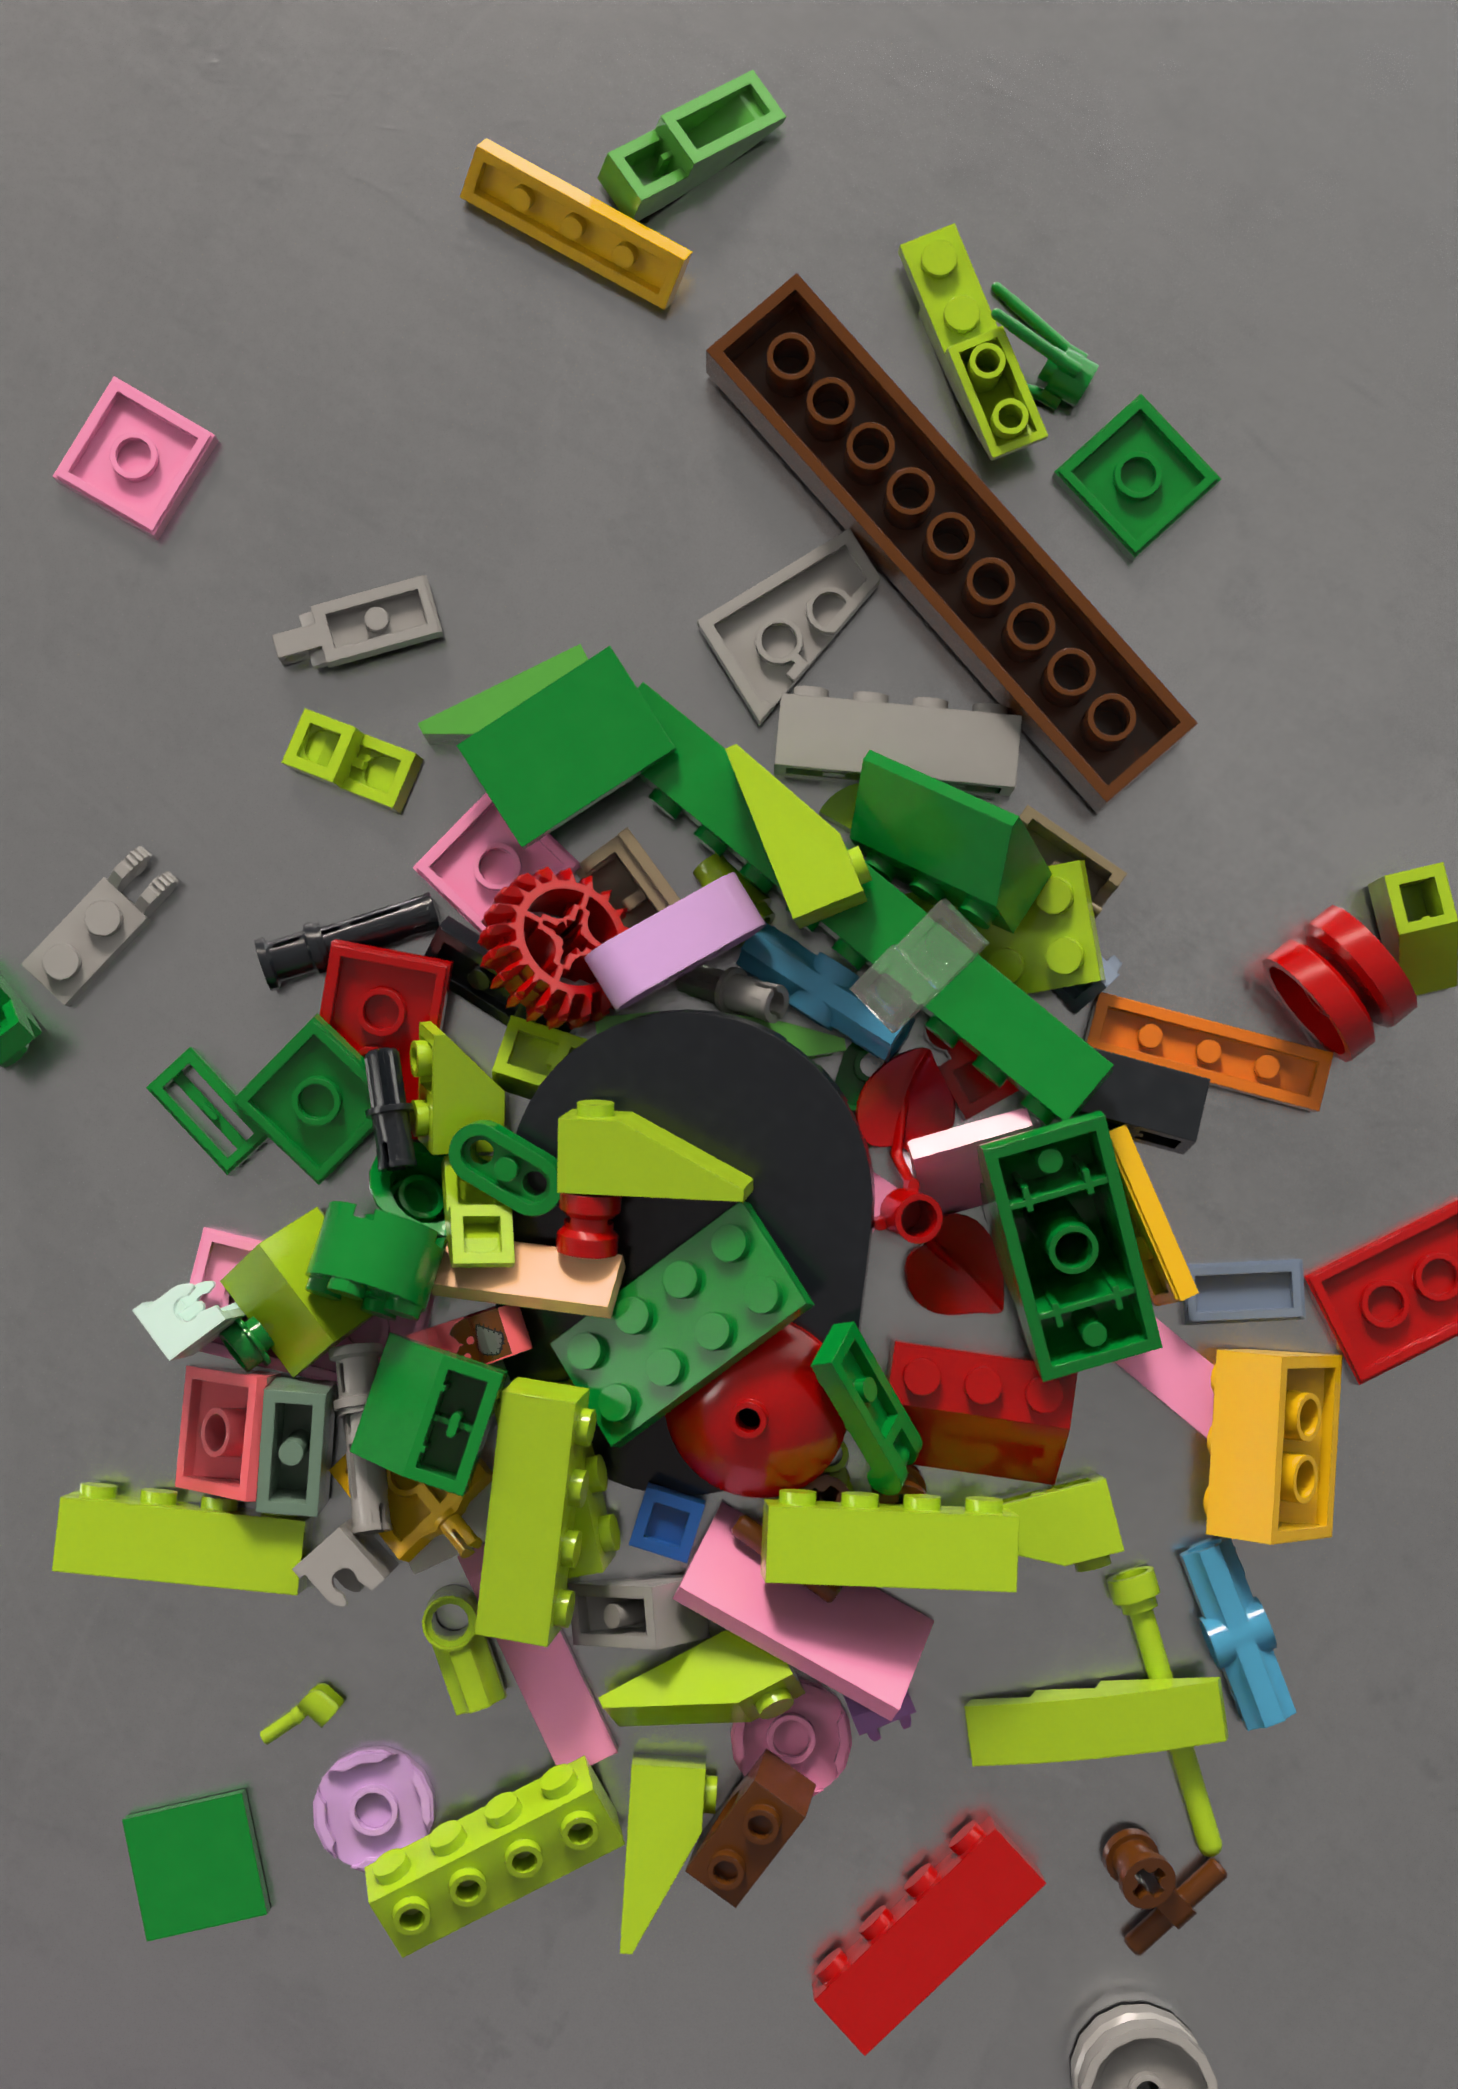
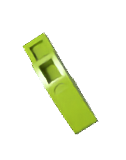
M955 223L901 244L898 254L920 304L919 316L951 388L991 461L1047 439L1048 433L1004 327H998L996 321L991 317V309Z

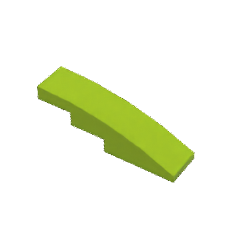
M1221 1677L1100 1681L1095 1688L1036 1690L1030 1697L971 1699L964 1706L972 1766L1039 1764L1100 1759L1225 1742L1229 1738Z

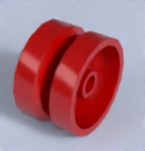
M1331 905L1304 926L1306 945L1290 939L1267 956L1262 963L1271 986L1304 1029L1326 1050L1334 1053L1335 1057L1344 1062H1349L1375 1042L1373 1023L1386 1028L1395 1026L1418 1007L1417 996L1409 979L1379 939L1346 910Z

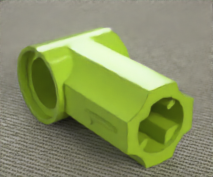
M450 1585L439 1589L430 1598L424 1611L422 1628L428 1642L432 1644L457 1716L465 1713L471 1714L488 1708L494 1703L505 1699L507 1693L487 1636L475 1634L478 1609L476 1596L466 1587ZM446 1604L458 1605L467 1614L468 1624L458 1631L445 1630L438 1624L435 1611Z

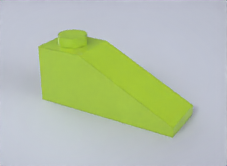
M735 744L725 748L792 918L798 928L801 929L867 902L861 885L872 881L859 846L847 850L841 834L740 746Z
M578 1101L577 1109H571L558 1118L557 1193L744 1202L753 1192L754 1179L634 1112L614 1111V1102Z
M1098 1473L1000 1498L1003 1499V1508L1011 1509L1020 1516L1018 1556L1062 1566L1074 1564L1076 1572H1085L1110 1565L1112 1563L1111 1554L1125 1551L1106 1478Z
M725 1630L598 1698L603 1709L619 1727L752 1722L760 1717L762 1719H771L789 1710L794 1704V1699L806 1692L793 1666L729 1630Z
M633 1753L620 1954H633L702 1833L703 1813L715 1814L718 1776L706 1775V1757Z

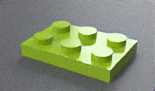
M1085 860L1048 866L1052 875L1014 934L993 924L987 930L982 929L966 920L958 912L957 907L942 901L940 906H934L925 902L913 892L905 894L1026 994L1106 980Z

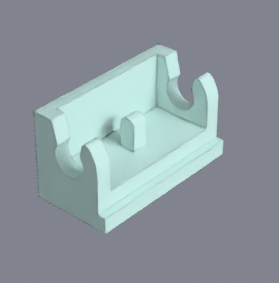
M204 1281L195 1285L192 1283L180 1284L170 1289L156 1301L143 1302L132 1310L169 1361L196 1354L216 1339L219 1333L233 1324L237 1318L240 1317L242 1319L246 1316L236 1302L222 1308L215 1305L206 1309L205 1303L199 1301V1299L204 1294L211 1293L216 1286V1282Z

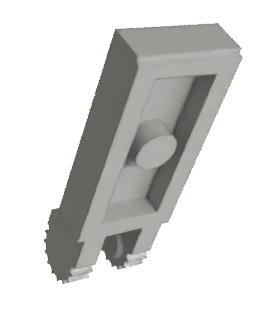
M142 846L135 848L125 856L124 860L112 870L108 879L103 877L21 964L65 1006L69 1007L140 934L152 921L149 918L151 914L170 896L179 883L177 878L169 871H166L149 884L134 904L123 893V890L145 870L150 861L151 854Z

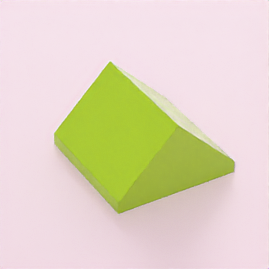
M315 1207L259 1243L220 1280L247 1318L255 1317L268 1332L274 1342V1346L271 1348L293 1378L325 1355L329 1349L338 1345L374 1317L360 1310L363 1300L342 1296L341 1301L320 1297L305 1290L309 1279L305 1274L325 1217L319 1207Z

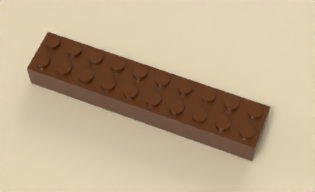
M798 273L793 275L706 350V373L844 529L850 528L862 549L1000 705L1008 707V714L1022 716L1021 728L1096 813L1100 812L1177 745L1198 724Z

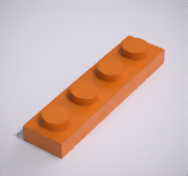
M1101 992L1095 998L1085 1037V1042L1093 1048L1209 1078V1085L1311 1112L1320 1111L1334 1055L1332 1052Z

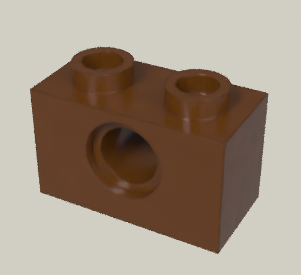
M766 1748L699 1836L685 1872L736 1908L806 1818L816 1784Z

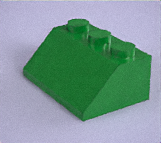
M869 750L864 757L850 839L855 847L859 846L865 863L890 883L896 878L909 884L910 890L915 895L931 905L940 906L942 901L957 907L958 912L966 920L982 929L987 930L993 924L1014 934L1052 875L1020 816L872 750Z

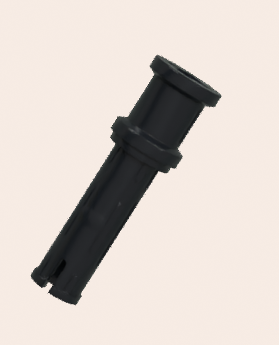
M430 892L410 898V900L388 905L321 927L319 922L314 924L311 921L303 924V931L269 942L264 937L255 939L254 943L266 982L270 990L274 991L280 989L282 981L313 971H317L319 975L326 974L331 941L334 939L384 947L418 934L437 930L440 922Z

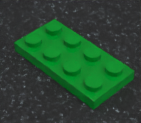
M744 1201L735 1204L619 1291L611 1319L586 1316L551 1342L550 1345L573 1384L577 1387L590 1388L588 1408L596 1410V1422L610 1446L622 1447L815 1304L752 1205Z

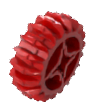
M548 866L537 870L533 875L527 872L524 875L518 876L509 887H503L494 897L492 906L484 913L481 922L486 928L480 933L477 944L487 949L488 952L482 957L480 967L496 971L497 975L492 979L490 989L504 987L509 992L510 996L508 997L506 1008L515 1007L519 1003L525 1006L526 1022L536 1021L541 1015H544L549 1030L559 1028L563 1023H566L573 1030L581 1028L588 1021L593 1023L602 1020L610 1013V1009H614L584 957L604 942L629 929L622 923V920L626 918L628 908L615 910L609 903L612 890L603 891L600 894L593 890V875L586 878L583 877L577 883L571 867L560 870L556 875ZM532 912L552 913L560 916V918H554L544 913L539 917ZM560 978H566L577 982L581 979L590 985H570L559 980Z

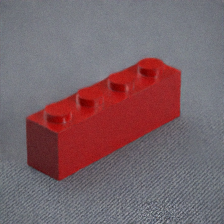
M988 1816L980 1825L975 1820L966 1824L950 1841L948 1847L952 1852L935 1868L931 1863H927L918 1869L904 1885L903 1889L907 1894L889 1910L883 1905L875 1910L860 1926L858 1932L862 1937L845 1953L841 1948L835 1949L815 1969L813 1975L817 1979L812 1983L814 2001L864 2056L1047 1884L1039 1868L991 1816Z

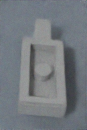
M421 575L311 606L312 611L299 615L302 627L274 634L272 638L277 657L282 665L311 659L313 668L317 669L326 666L329 668L443 637L444 635L427 576Z

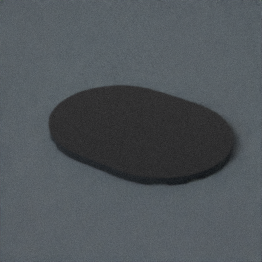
M692 1009L660 1011L641 1015L616 1024L591 1037L558 1063L540 1084L528 1103L516 1134L551 1154L556 1159L558 1157V1118L571 1109H577L578 1101L607 1100L614 1102V1111L634 1112L754 1179L753 1192L747 1197L745 1202H749L815 1304L792 1322L813 1334L822 1343L833 1324L854 1321L859 1331H861L875 1207L874 1174L866 1139L863 1138L859 1124L847 1103L848 1100L836 1082L821 1065H817L799 1048L788 1042L787 1038L759 1023L735 1015ZM530 1172L528 1177L530 1186L536 1191H545L547 1186L545 1177L539 1172ZM622 1196L621 1212L613 1219H610L614 1223L613 1229L619 1235L618 1254L623 1255L626 1266L619 1291L738 1202ZM559 1204L540 1216H526L512 1209L514 1241L556 1246L557 1231L564 1226V1219L569 1216H566L559 1208ZM496 1304V1308L505 1306L503 1304ZM520 1307L533 1348L503 1359L506 1370L509 1371L508 1375L511 1382L517 1377L553 1383L571 1380L550 1343L585 1318L586 1315ZM749 1408L740 1410V1419L744 1424L748 1426L760 1424V1417L756 1411ZM665 1415L622 1447H611L596 1422L592 1440L594 1455L600 1454L603 1457L609 1480L642 1491L646 1490L648 1482L687 1495H705L723 1491L702 1479L683 1460L672 1441Z

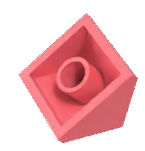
M186 1365L175 1487L244 1502H256L264 1389L277 1376L281 1377V1373L254 1370L247 1373L242 1369Z

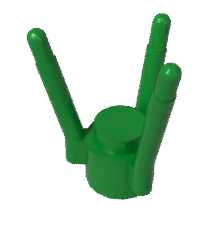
M999 282L993 283L991 286L992 292L1039 335L999 308L992 310L991 317L1048 359L1037 377L1047 384L1045 388L1027 384L1033 399L1040 401L1053 410L1057 409L1061 400L1075 407L1099 365L1088 359L1087 353L1070 344Z

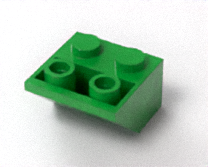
M390 1332L350 1452L400 1476L464 1496L470 1489L509 1371Z

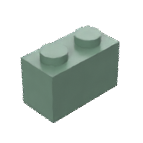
M277 1376L264 1389L256 1512L318 1517L328 1503L331 1476L329 1470L331 1469L335 1419L333 1401L336 1400L337 1381Z

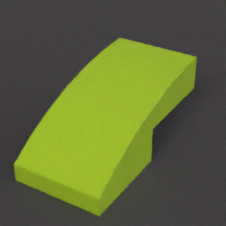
M304 708L281 763L335 788L401 814L424 759L414 752L366 735L354 726Z
M444 1156L441 1163L442 1190L451 1268L514 1267L512 1209L461 1179L454 1172L449 1156ZM479 1156L484 1160H492L493 1156Z

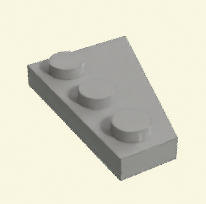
M850 528L697 620L699 630L759 726L781 701V693L789 692L880 584L881 578Z

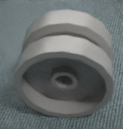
M1149 2004L1120 2005L1098 2015L1080 2034L1071 2058L1072 2089H1218V2083L1211 2066L1192 2032L1172 2013ZM1148 2082V2085L1137 2088L1141 2083Z

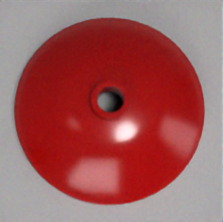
M791 1322L667 1413L665 1417L672 1441L689 1467L711 1485L734 1495L751 1498L779 1496L780 1489H801L821 1475L835 1458L847 1431L842 1418L824 1388L819 1384L816 1374L810 1366L823 1343L804 1328ZM749 1408L756 1411L760 1417V1424L757 1426L744 1424L740 1419V1410Z

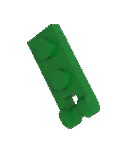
M855 1322L833 1324L810 1366L816 1374L819 1384L824 1388L842 1418L845 1428L852 1435L869 1464L870 1469L867 1474V1480L871 1487L885 1495L898 1494L908 1477L906 1465H911L916 1461L923 1446L922 1439Z

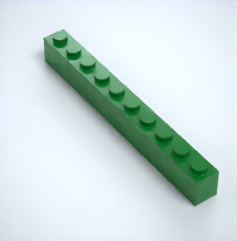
M642 682L638 690L677 749V751L638 775L640 779L653 788L648 798L673 820L682 812L699 827L693 835L718 857H721L728 850L743 862L744 866L739 870V873L760 892L767 895L774 888L783 895L725 748L647 684ZM867 863L872 881L861 885L867 902L804 927L811 933L818 926L822 927L837 940L831 949L857 971L867 964L884 979L877 987L900 1007L906 1010L913 1002L931 1018L926 1022L925 1027L950 1048L953 1049L960 1041L973 1051L978 1057L972 1065L992 1083L1001 1087L1008 1080L1026 1095L1019 1104L1045 1126L1050 1125L1054 1119L1060 1122L1076 1117L1113 1073L1114 1065ZM787 906L785 908V911L792 917L790 910Z

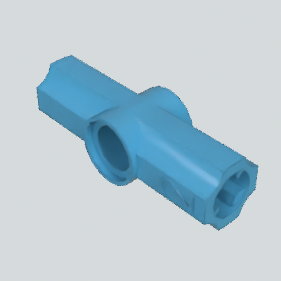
M766 923L767 925L745 941L735 964L758 980L785 986L789 993V1005L831 1032L833 1028L851 1039L853 1043L886 1063L899 1052L909 1037L912 1026L916 1021L915 1018L864 986L862 978L822 952H819L818 955L814 954L800 945L798 941Z
M1222 1537L1192 1546L1180 1553L1179 1556L1202 1614L1198 1621L1205 1643L1216 1667L1223 1670L1230 1688V1694L1233 1696L1244 1728L1247 1731L1267 1728L1285 1721L1297 1712L1273 1649L1277 1648V1642L1267 1614L1256 1596H1252L1245 1577L1244 1568L1231 1538Z

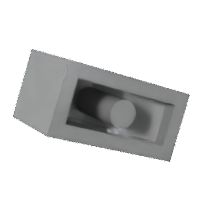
M662 1574L582 1581L568 1584V1589L575 1591V1606L571 1620L573 1645L658 1650L710 1638L709 1622L704 1616L673 1600L684 1575Z

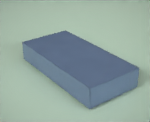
M1302 1259L1187 1264L1199 1293L1181 1301L1182 1325L1306 1320Z

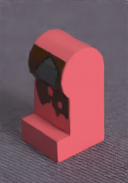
M510 1305L498 1308L494 1306L406 1335L407 1338L486 1364L494 1363L533 1348L520 1307Z

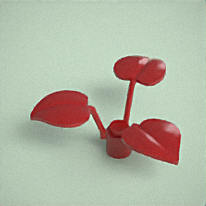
M924 1047L908 1050L891 1058L888 1063L885 1062L872 1074L861 1090L856 1106V1120L863 1138L872 1146H891V1159L903 1181V1188L893 1190L884 1198L880 1208V1215L874 1217L873 1229L878 1231L886 1229L891 1234L910 1243L921 1244L908 1255L904 1275L911 1297L923 1308L943 1315L1001 1313L1004 1308V1277L990 1234L977 1220L967 1215L949 1213L943 1216L942 1209L934 1198L918 1192L920 1182L917 1178L913 1177L903 1157V1149L909 1152L908 1142L910 1140L951 1129L955 1121L954 1098L945 1083L946 1079L935 1062L932 1051Z

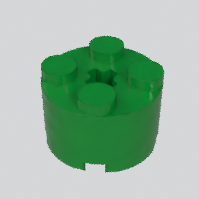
M343 1201L329 1202L305 1274L309 1278L305 1290L320 1297L341 1301L342 1296L363 1300L360 1308L361 1311L383 1319L395 1321L396 1317L399 1316L418 1321L421 1313L426 1311L448 1240L446 1238H437L439 1232L428 1226L375 1208L374 1214H365L364 1218L353 1216L357 1204Z

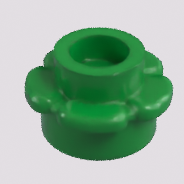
M252 1316L245 1322L239 1317L233 1324L219 1333V1337L226 1349L247 1373L261 1363L265 1366L271 1363V1359L266 1351L274 1346V1342L255 1317Z

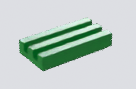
M189 1047L146 1087L228 1176L235 1173L246 1159H250L263 1143H267L270 1140L263 1131L231 1102L237 1096V1093L193 1047ZM191 1065L250 1128L254 1134L248 1140L183 1072L188 1066ZM173 1080L237 1148L233 1154L229 1156L166 1089Z

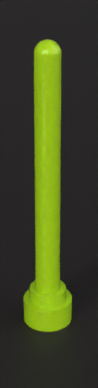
M1154 1567L1132 1568L1110 1576L1106 1581L1113 1604L1121 1607L1123 1615L1130 1616L1148 1679L1173 1678L1153 1610L1158 1606L1156 1595L1161 1592ZM1194 1746L1169 1750L1198 1849L1206 1857H1215L1222 1850V1840Z

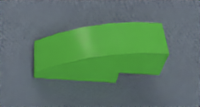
M751 70L661 115L654 130L608 152L597 179L620 212L639 221L683 196L724 169L783 124L787 116L755 71Z

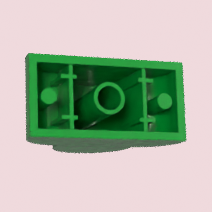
M1100 1110L978 1145V1159L983 1183H980V1191L987 1226L993 1240L1001 1272L1015 1302L1028 1348L1042 1381H1049L1163 1348L1104 1113Z

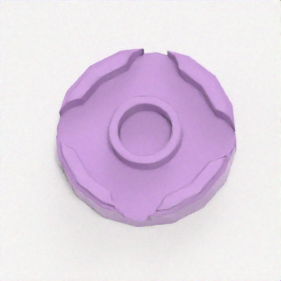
M388 1746L360 1747L340 1757L322 1777L313 1801L314 1828L327 1852L335 1859L338 1857L343 1863L351 1865L350 1868L365 1873L364 1867L374 1863L385 1852L395 1848L401 1849L430 1834L436 1817L435 1790L425 1769L407 1753Z

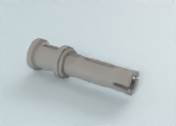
M383 1344L341 1345L333 1347L328 1351L329 1360L336 1362L339 1398L333 1401V1410L337 1413V1418L343 1419L349 1494L352 1508V1533L355 1535L377 1534L393 1530L388 1502L386 1469L350 1452L379 1366L378 1358L382 1356L384 1351Z

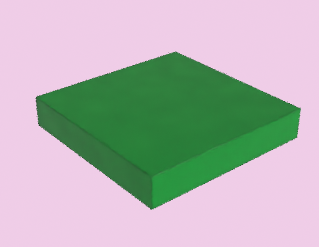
M1139 394L1055 470L1052 476L1131 562H1134L1222 480L1142 394Z
M318 1013L231 1101L318 1185L373 1131L372 1119L366 1118L365 1111L371 1108L364 1057Z
M246 1789L126 1815L122 1819L147 1942L264 1916L271 1910Z

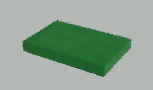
M611 646L600 651L456 745L523 849L534 844L677 751Z

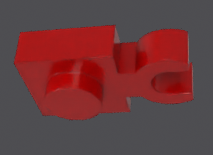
M924 1026V1034L929 1044L938 1050L945 1051L950 1059L938 1066L946 1079L945 1083L964 1121L1019 1091L1008 1080L1001 1087L996 1086L972 1065L978 1057L973 1051L960 1041L953 1049L950 1048Z

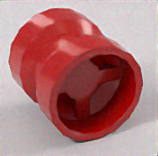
M560 1193L559 1208L569 1217L564 1219V1226L557 1231V1252L571 1257L586 1259L615 1257L618 1254L619 1235L613 1229L614 1223L610 1219H613L621 1212L622 1196Z

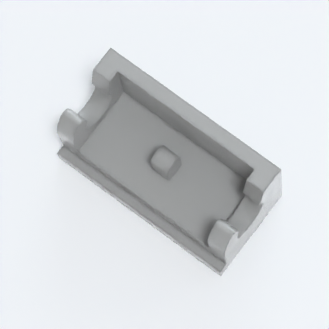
M350 1518L292 1570L299 1578L306 1575L330 1603L344 1607L347 1605L348 1599L344 1592L336 1588L334 1577L343 1587L352 1592H360L363 1588L362 1584L372 1591L390 1575L399 1563L373 1534H353L352 1518Z

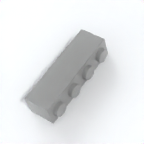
M815 686L794 687L793 694L781 693L774 763L775 775L859 782L863 759L868 751L872 750L966 793L1010 797L1016 788L1022 716L1009 715L1007 706L994 703H975L972 705V711L948 709V701L931 697L914 698L912 705L888 703L889 696L886 694L866 691L853 693V700L829 697L828 689Z

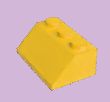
M1257 1349L1217 1350L1216 1364L1211 1373V1388L1214 1393L1213 1422L1207 1436V1448L1211 1455L1209 1486L1205 1491L1203 1500L1204 1512L1207 1516L1206 1535L1269 1545L1332 1537L1343 1355Z

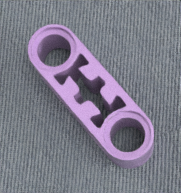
M732 872L609 939L588 953L584 959L617 1012L633 1005L744 942L767 924L735 872Z

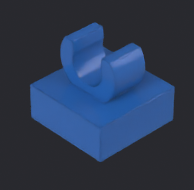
M648 1482L629 1545L687 1563L706 1500Z

